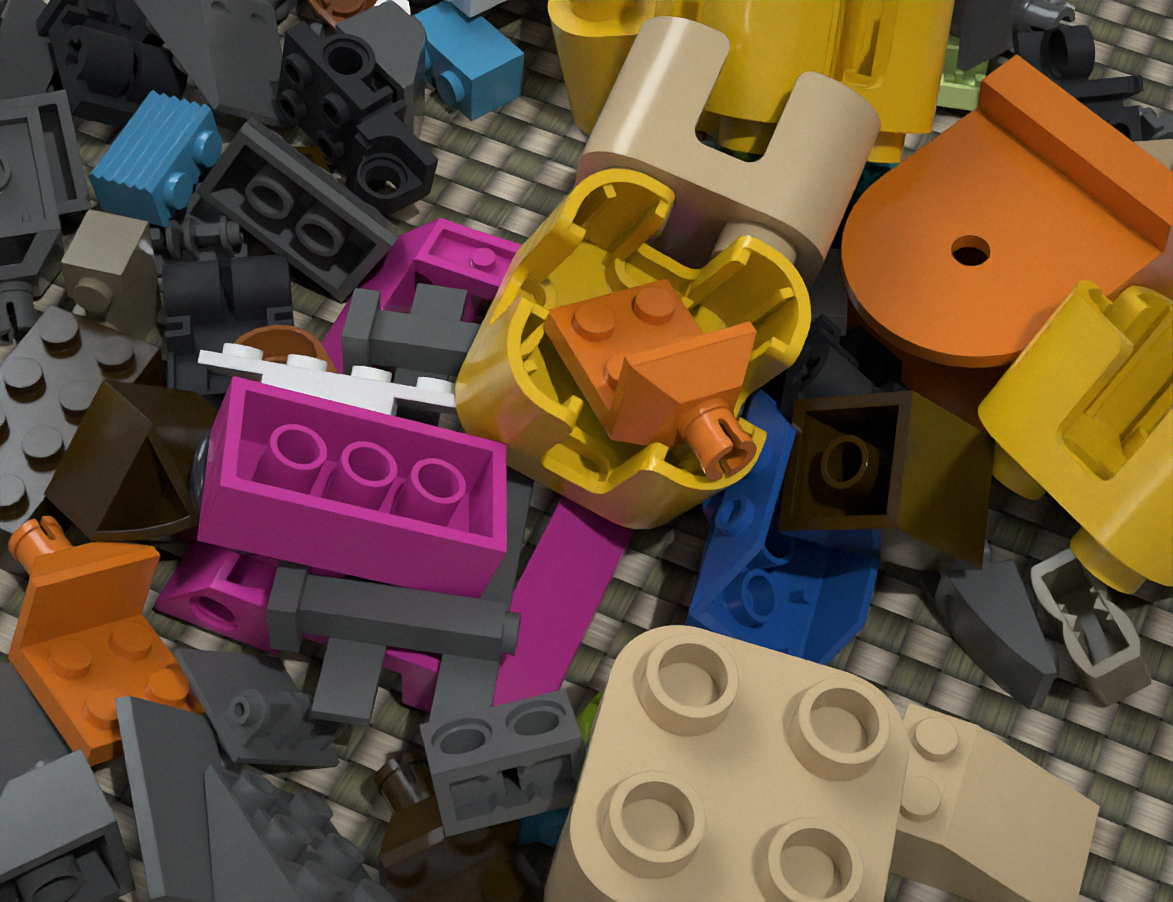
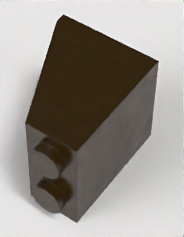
M913 390L795 399L791 425L795 428L796 435L785 470L778 532L921 571L982 570L995 440Z

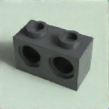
M566 689L420 724L445 837L572 805L586 752L583 737Z

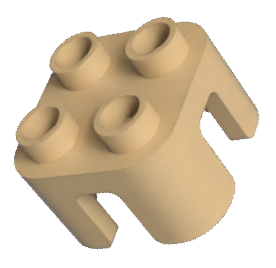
M660 16L645 21L635 38L578 162L575 187L588 176L608 169H629L646 174L669 187L675 194V200L663 226L644 243L688 268L701 269L738 237H755L779 251L793 264L809 292L824 263L880 131L881 122L876 110L866 99L848 86L817 72L803 73L796 81L764 156L756 162L741 161L702 144V134L695 131L725 66L730 50V42L727 36L704 24L679 17Z
M670 625L651 629L635 637L621 650L612 666L584 744L585 760L572 805L552 858L544 889V902L884 901L908 766L909 740L901 715L882 691L857 675L692 626Z

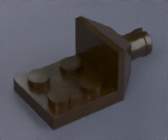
M410 751L403 754V761L409 769L406 775L402 773L395 758L385 763L377 771L373 778V785L379 795L384 797L393 813L378 856L379 882L382 887L393 895L397 902H544V887L518 846L519 819L445 837L429 764L422 752Z

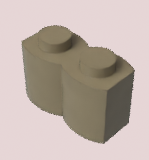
M1071 547L1031 568V579L1035 594L1053 631L1066 644L1084 685L1098 701L1106 706H1110L1151 685L1150 666L1133 623L1114 604L1107 585L1082 565Z

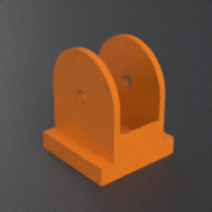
M1015 55L981 80L977 108L881 176L869 186L853 206L845 224L841 245V272L844 286L848 293L846 334L860 324L902 361L901 382L909 389L983 433L990 435L979 418L978 406L1079 281H1093L1103 291L1102 294L1112 303L1126 288L1132 285L1152 289L1173 301V172L1020 56Z

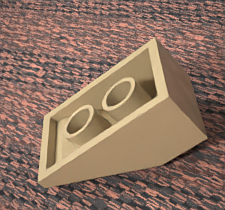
M909 702L903 718L909 740V759L889 872L973 902H1077L1100 806L980 726Z

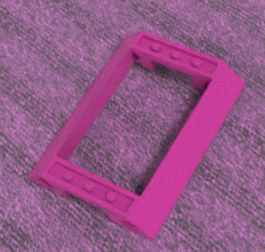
M439 218L398 236L391 249L365 276L357 288L380 291L381 310L406 314L411 313L418 283L467 290V301L462 322L473 323L486 299L493 301L513 257L522 245ZM352 296L321 342L338 370V374H343L341 336ZM373 364V368L378 369L380 365ZM562 496L513 593L510 612L521 613L517 650L515 656L502 654L493 706L560 690L636 529L615 524ZM198 541L191 545L155 601L156 610L278 656L281 650L270 649L266 608L280 559L263 555H240L226 547ZM312 567V574L342 579L345 577L343 573ZM303 634V637L326 646L328 645L329 637ZM388 646L383 667L402 675V703L431 713L443 654Z

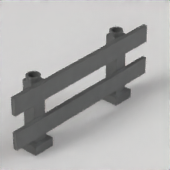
M418 283L411 313L406 314L381 310L380 291L355 288L341 336L343 375L351 376L353 366L373 368L374 364L395 367L397 369L393 383L416 387L418 377L448 381L450 375L458 376L482 325L462 322L467 301V290ZM398 406L396 417L438 427L441 415L438 412ZM506 465L507 553L480 599L404 588L345 574L344 579L312 574V566L280 559L266 608L270 649L299 653L304 633L329 637L311 709L312 718L370 727L388 646L443 654L429 722L493 706L502 654L515 656L517 650L521 613L510 612L535 480Z

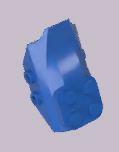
M758 388L747 397L742 415H739V417L765 430L767 437L753 468L742 479L701 503L704 515L710 525L685 626L701 628L826 666L864 627L881 560L778 532L785 470L796 430L780 412V405Z

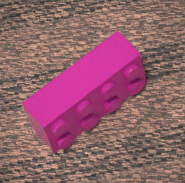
M233 376L210 432L197 541L405 588L480 599L507 553L506 444Z

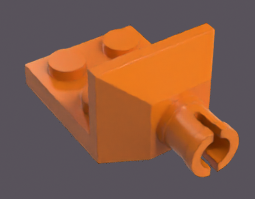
M667 278L549 309L544 330L611 440L644 446L659 442L669 448L687 443L700 461L701 469L707 478L711 480H719L723 476L724 472L717 463L719 460L723 464L728 476L738 473L752 461L757 452V446L750 435L744 432L734 416V408L743 385L757 333L750 321L703 334Z
M42 516L40 524L35 518L28 520L12 534L8 543L9 552L17 562L22 564L30 579L8 659L73 752L81 749L90 767L124 756L115 705L116 698L133 696L208 716L200 700L192 693L188 684V678L179 662L142 614L161 556L154 546L95 541L74 547L63 534L62 527L51 516ZM40 524H41V526L44 528V530L47 532V536L45 535V533H44V532L42 531V529L40 528Z

